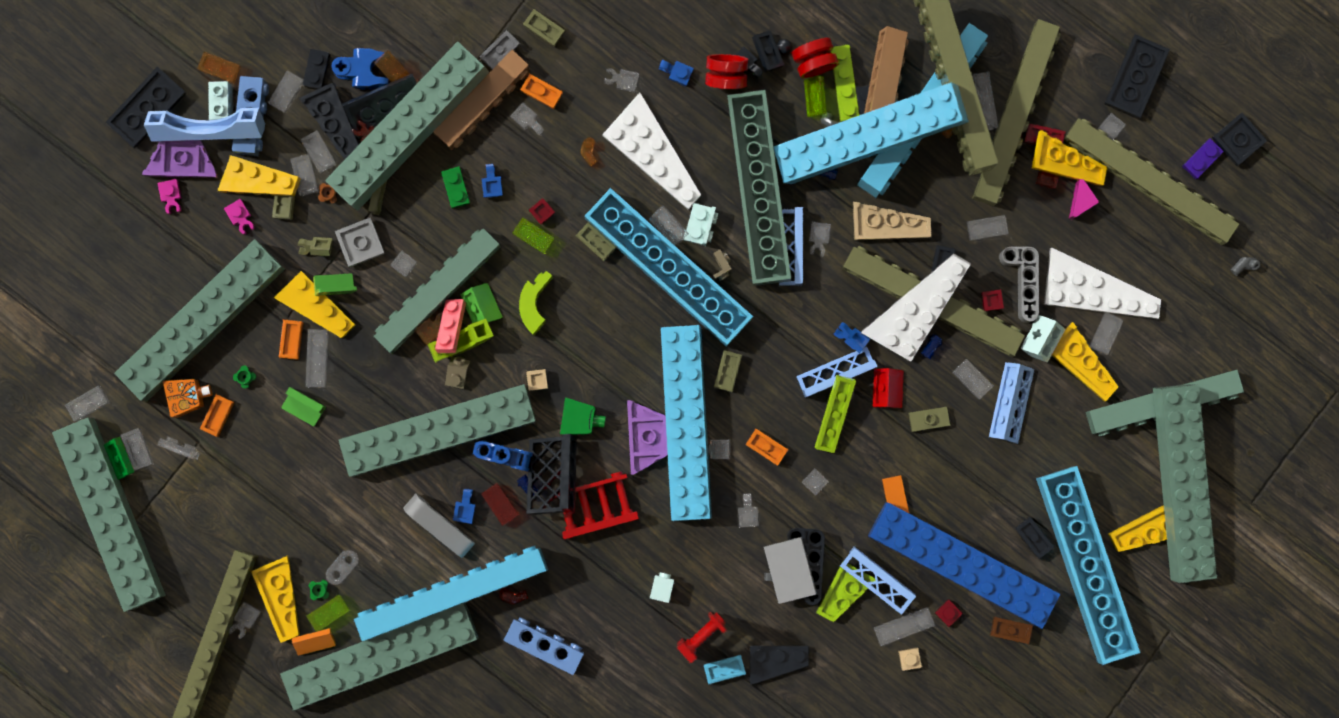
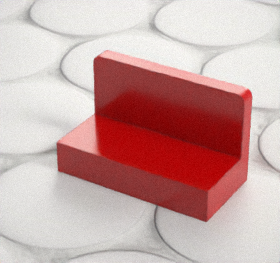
M891 368L874 369L873 407L902 408L903 370Z

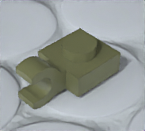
M313 237L312 241L299 239L298 246H303L300 247L299 254L306 255L310 252L311 255L330 256L333 238Z

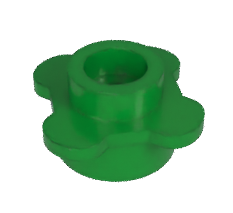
M245 365L241 366L240 370L233 375V380L240 383L242 388H248L249 383L256 379V374L251 373Z
M326 580L310 582V598L312 600L317 598L327 599L329 597L327 592L328 582Z

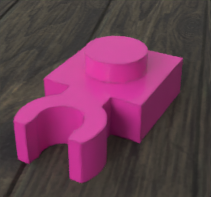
M174 179L158 183L161 202H167L165 206L166 213L170 215L171 207L176 206L177 212H181V206L177 203L178 199H182L178 180Z
M241 199L224 208L233 225L240 224L239 230L242 234L246 235L244 230L246 225H249L252 230L255 229L254 224L247 220L251 214Z

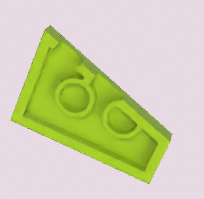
M849 564L846 565V566H848L851 570H857V568H855V567H853V566H851V565H849ZM840 566L816 613L834 622L868 588ZM855 572L861 577V572ZM863 572L865 581H875V578Z

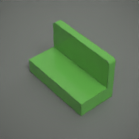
M352 273L313 277L315 296L351 294L357 291V286L353 284Z
M487 283L471 287L460 294L466 302L465 307L472 323L486 319L489 323L502 318Z
M289 387L286 392L288 396L282 405V409L315 426L326 407Z

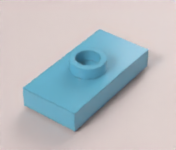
M741 655L704 664L708 684L746 674Z

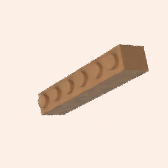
M888 26L880 31L864 114L897 102V88L902 79L900 71L905 63L903 55L904 50L908 46V32Z
M511 50L433 133L450 150L454 147L458 148L463 143V138L475 131L477 128L476 124L480 120L484 121L489 116V111L502 103V97L506 93L510 94L516 88L515 84L528 76L529 65Z

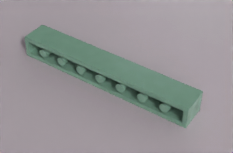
M484 228L481 231L479 229L475 231L470 237L472 240L468 244H462L457 250L458 253L454 257H449L444 262V267L440 271L436 270L430 276L431 280L426 285L423 283L416 290L417 294L413 298L409 297L403 302L402 305L404 307L399 312L397 310L389 316L390 320L385 325L381 324L375 330L376 334L374 337L391 354L501 247Z
M1238 370L1187 383L1199 385L1201 404L1206 402L1209 405L1220 403V398L1227 397V400L1238 398V393L1244 392ZM1153 393L1087 411L1086 416L1091 433H1098V436L1109 434V430L1116 428L1117 431L1127 429V424L1135 423V426L1147 423L1146 419L1152 417L1156 421Z

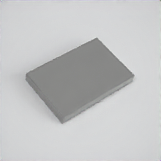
M802 537L764 547L779 604L817 594Z

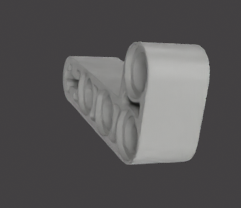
M1007 247L1000 253L999 260L1005 266H1018V316L1022 322L1030 323L1037 319L1039 314L1038 251L1033 247ZM1006 252L1013 254V261H1008L1005 258ZM1025 252L1031 253L1032 261H1027L1024 258ZM1025 271L1032 273V280H1027L1024 277ZM1025 290L1032 292V299H1027L1024 296ZM1033 303V305L1029 306V312L1032 313V316L1028 318V315L1024 313L1028 310V305L1024 304Z
M417 493L403 507L404 511L413 520L459 557L463 558L475 544L467 535L434 510Z

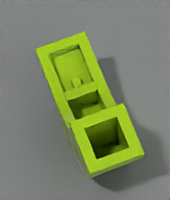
M547 271L544 274L541 272L535 278V285L527 281L520 295L519 310L522 321L534 336L546 323V320L538 313L537 299L543 289L553 279V276Z
M483 319L468 325L460 331L456 353H437L435 350L437 341L429 343L428 347L436 363L459 355L486 342L493 337L487 320Z

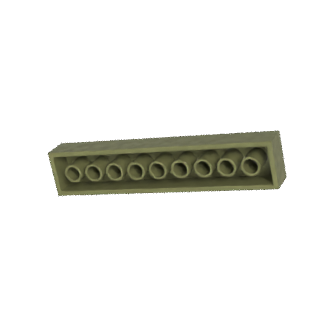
M913 0L915 7L918 6L920 14H918L919 22L921 25H924L926 31L924 32L925 41L930 44L931 50H929L931 61H935L937 67L935 69L937 80L941 81L942 86L948 83L958 84L969 122L953 127L952 131L959 140L957 147L959 153H963L965 172L968 171L969 176L992 170L998 164V160L949 0Z

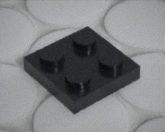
M1240 113L1212 137L1236 166L1240 165L1267 141L1243 113Z

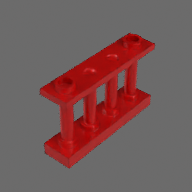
M622 471L611 474L612 478L576 488L575 492H578L585 518V526L577 528V525L573 522L572 514L563 512L567 525L565 527L566 531L562 532L563 539L639 519L637 511L633 512L629 507L622 479L628 478L627 474L623 475ZM615 482L623 510L621 511V516L614 517V514H611L604 484ZM593 487L597 488L604 514L602 517L603 521L595 522V519L592 518L585 492L586 489Z
M711 611L708 613L711 620L690 640L687 639L685 641L682 638L677 642V649L690 663L697 658L696 649L718 628L723 633L726 631L724 627L726 623L717 612L715 614Z

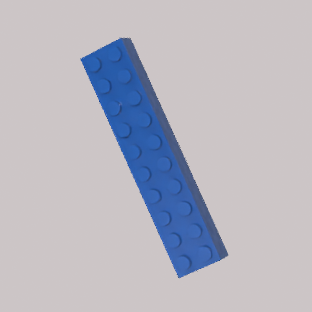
M885 502L868 534V537L1041 629H1043L1060 596L1059 593L888 502Z

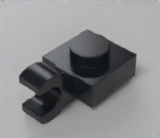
M743 47L735 54L748 58V70L742 73L745 74L749 71L756 79L763 74L762 69L755 65L757 58L748 49Z

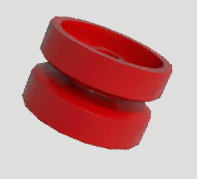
M821 38L808 42L791 52L795 63L800 64L797 70L801 79L821 75L839 65L836 54L830 53L834 49L830 38Z
M729 54L707 56L706 68L711 71L706 73L705 85L721 89L747 87V75L742 72L748 70V58Z

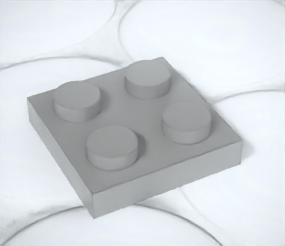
M371 218L335 231L349 268L385 254Z

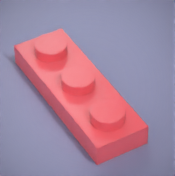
M464 299L445 301L435 347L437 353H456L466 306Z

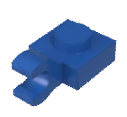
M662 60L659 66V70L670 74L669 80L685 87L694 69L678 61L673 66L669 62Z
M486 164L487 178H482L484 198L503 196L501 176L495 177L494 165Z
M843 322L834 332L837 338H845V343L858 353L863 350L870 340L856 328L851 330Z
M464 489L462 502L456 501L453 521L473 523L476 504L470 503L473 490Z

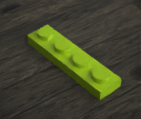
M849 45L835 46L831 53L836 54L839 65L833 69L840 122L859 116Z
M836 375L815 444L816 449L835 453L856 383L855 379Z

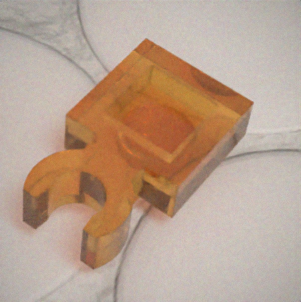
M442 312L436 316L434 322L429 318L415 329V333L426 345L438 337L441 324L439 318L442 317Z

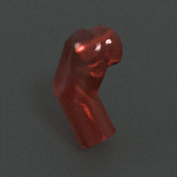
M503 587L499 591L500 598L510 604H516L529 599L526 590L515 594L508 587Z

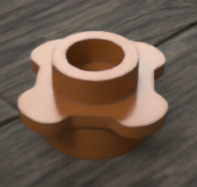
M321 184L319 187V201L335 203L337 201L336 191L330 185Z

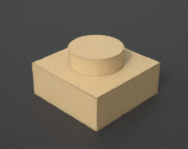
M546 369L526 372L529 391L548 389Z
M918 648L898 651L902 671L922 667Z

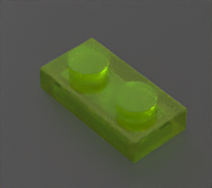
M823 76L805 79L807 117L813 118L827 114Z
M523 217L512 232L513 235L544 255L555 239Z
M338 595L308 614L307 618L315 631L318 632L348 613L350 609L342 596Z

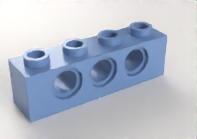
M240 76L236 112L240 108H259L262 117L263 114H266L267 103H265V95L269 93V85L263 78ZM257 94V99L254 102H250V96ZM261 138L233 139L232 151L237 155L259 156V151H262L263 141L260 140Z
M520 617L519 620L516 618L513 620L503 641L574 675L584 655V652L581 651L582 647L574 643L570 646L564 643V638L555 634L552 637L546 634V629L540 626L534 628L524 618ZM524 631L532 633L533 639L527 642L523 639L522 634ZM541 640H548L550 642L548 650L541 649ZM560 648H564L568 652V656L564 659L559 658L557 655V650Z

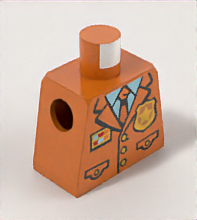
M195 379L163 381L170 417L172 418L181 417L204 407L203 398L212 396L211 386L205 385L200 387L199 381Z

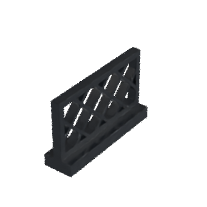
M563 434L562 437L529 439V452H532L533 456H531L528 467L530 469L528 472L527 514L538 515L563 512L575 514L577 439L571 434ZM557 442H562L561 449L554 453L551 447ZM535 444H543L545 446L539 455L535 453ZM550 451L554 457L546 464L541 458ZM558 459L561 462V467L554 472L550 466ZM540 460L545 466L537 474L534 471V466ZM549 469L553 476L545 482L541 476ZM558 478L560 486L554 491L549 485ZM540 479L544 485L536 492L533 489V485ZM548 487L553 494L545 501L540 495ZM557 496L560 499V507L552 508L549 503ZM539 498L543 504L539 509H533V502Z

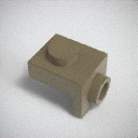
M721 250L713 253V256L721 271L714 274L713 279L722 281L730 276L729 272L732 269L728 263L731 261L726 252L722 253Z
M451 357L447 367L445 385L464 389L470 361L465 360L463 357Z

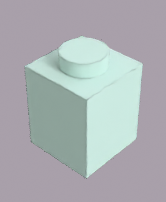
M660 572L659 576L655 575L650 595L651 599L669 603L674 579H670V574Z

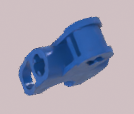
M356 48L353 51V57H338L334 59L332 70L339 79L352 80V88L363 90L380 88L389 84V80L385 77L374 76L372 69L377 63L390 61V54L368 48ZM342 65H345L346 68H344L343 71L340 72L339 68H341Z
M484 441L476 442L473 454L477 458L529 472L530 468L528 467L531 456H533L532 452L516 448L512 449ZM483 446L489 448V452L485 456H482L480 453V449ZM504 452L506 454V458L502 459L500 457V453ZM522 454H524L522 465L520 466Z

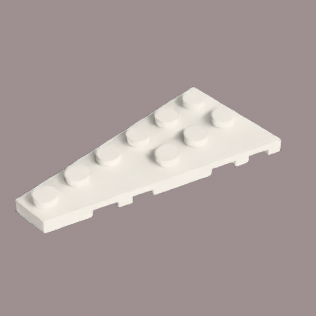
M639 93L603 133V137L689 210L701 194L641 93Z
M1052 247L1050 248L1044 305L1159 319L1161 299Z
M953 254L917 286L894 303L885 313L862 330L861 333L907 360L912 361L971 263Z

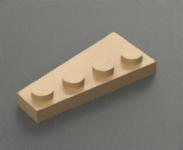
M853 201L854 240L931 238V219L928 217L897 212L896 210L883 209Z

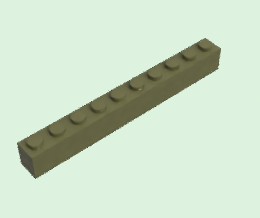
M1040 19L1034 25L992 142L998 164L992 170L981 173L972 198L974 200L995 206L1003 198L1004 192L1001 191L1002 187L1007 185L1009 181V168L1014 166L1017 158L1014 156L1015 151L1020 149L1023 139L1020 138L1022 131L1026 132L1028 128V115H1032L1036 105L1033 103L1034 98L1039 96L1042 88L1039 85L1040 81L1045 79L1048 68H1045L1048 61L1051 62L1054 51H1052L1053 45L1058 43L1061 35L1058 33L1059 26Z
M1079 118L1075 121L1065 136L1064 142L1085 156H1089L1107 166L1108 171L1220 245H1224L1229 241L1239 225L1233 216L1222 213L1215 204H1208L1200 194L1187 190L1188 187L1181 182H1175L1168 173L1158 171L1153 163L1143 161L1136 152L1123 148L1124 145L1121 142L1111 140L1107 137V133L1100 129L1096 130L1089 121Z
M860 246L858 248L853 247L842 270L898 299L902 298L921 282L917 275L902 272L901 267L885 263V259L878 255L873 257L867 254L868 250ZM952 294L937 319L1010 357L1015 356L1025 336L1021 334L1019 328L1004 325L1003 320L987 316V312L980 308L975 310L969 307L970 303L962 299L958 301L952 298Z
M234 550L173 718H198L258 556L242 550Z

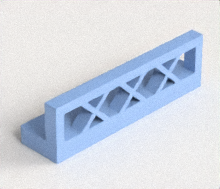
M803 207L782 209V215L794 214V222L789 227L784 223V226L787 228L785 234L790 231L794 235V241L790 245L787 244V250L789 249L794 254V260L789 264L790 270L794 273V281L781 282L779 286H802Z
M864 347L860 353L855 351L797 376V380L806 398L832 387L836 372L840 373L839 376L853 378L876 368L877 364L872 359L868 348ZM865 352L868 362L863 365L855 363L857 355ZM842 361L851 363L849 370L846 372L837 370L839 363ZM825 368L834 371L832 377L827 380L820 378V374ZM811 376L816 378L813 386L806 388L802 378Z
M1005 362L989 437L1018 444L1034 369L1021 364ZM1024 371H1027L1025 380L1023 381V373ZM1021 390L1022 395H1021V398L1019 399L1018 395H1019V391ZM1017 409L1018 413H1017V417L1015 418L1014 413H1015V410ZM1013 428L1014 431H1013V436H1012V438H1011V437H1009V436H1010V431H1011V429Z
M854 546L840 566L902 614L916 597L915 593ZM854 557L859 561L860 569L851 570L846 565ZM872 571L875 574V581H865L863 572ZM855 572H861V577ZM887 583L890 585L891 593L882 594L879 592L878 584ZM902 595L908 600L900 608L894 603L893 596Z

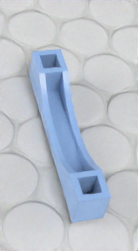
M240 108L228 117L209 121L188 119L168 111H148L144 127L151 141L262 138L265 122L259 108Z

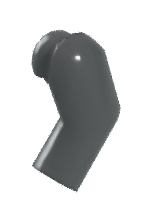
M824 112L822 114L821 123L826 127L840 122L831 120L833 117L831 113Z
M1242 257L1230 271L1238 276L1244 269L1257 270L1260 267V261L1253 257Z

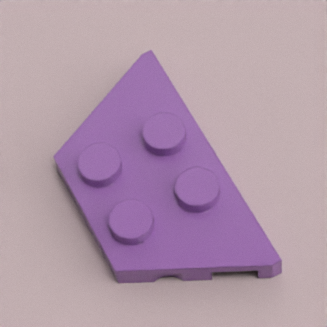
M202 140L160 141L157 145V150L153 152L150 158L151 161L146 170L144 169L142 172L143 176L218 177Z
M627 400L631 475L668 455L666 416L631 400Z

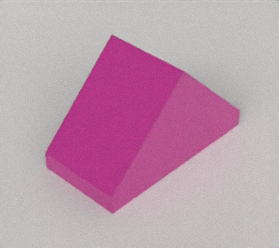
M1079 179L1076 182L1069 219L1072 220L1099 203L1083 179Z

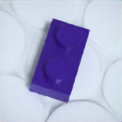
M1209 138L1182 167L1197 179L1224 151Z

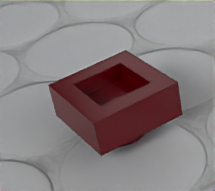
M544 198L529 209V212L540 225L556 214Z
M1001 289L981 293L984 311L1004 309Z
M949 599L935 612L948 627L963 614Z

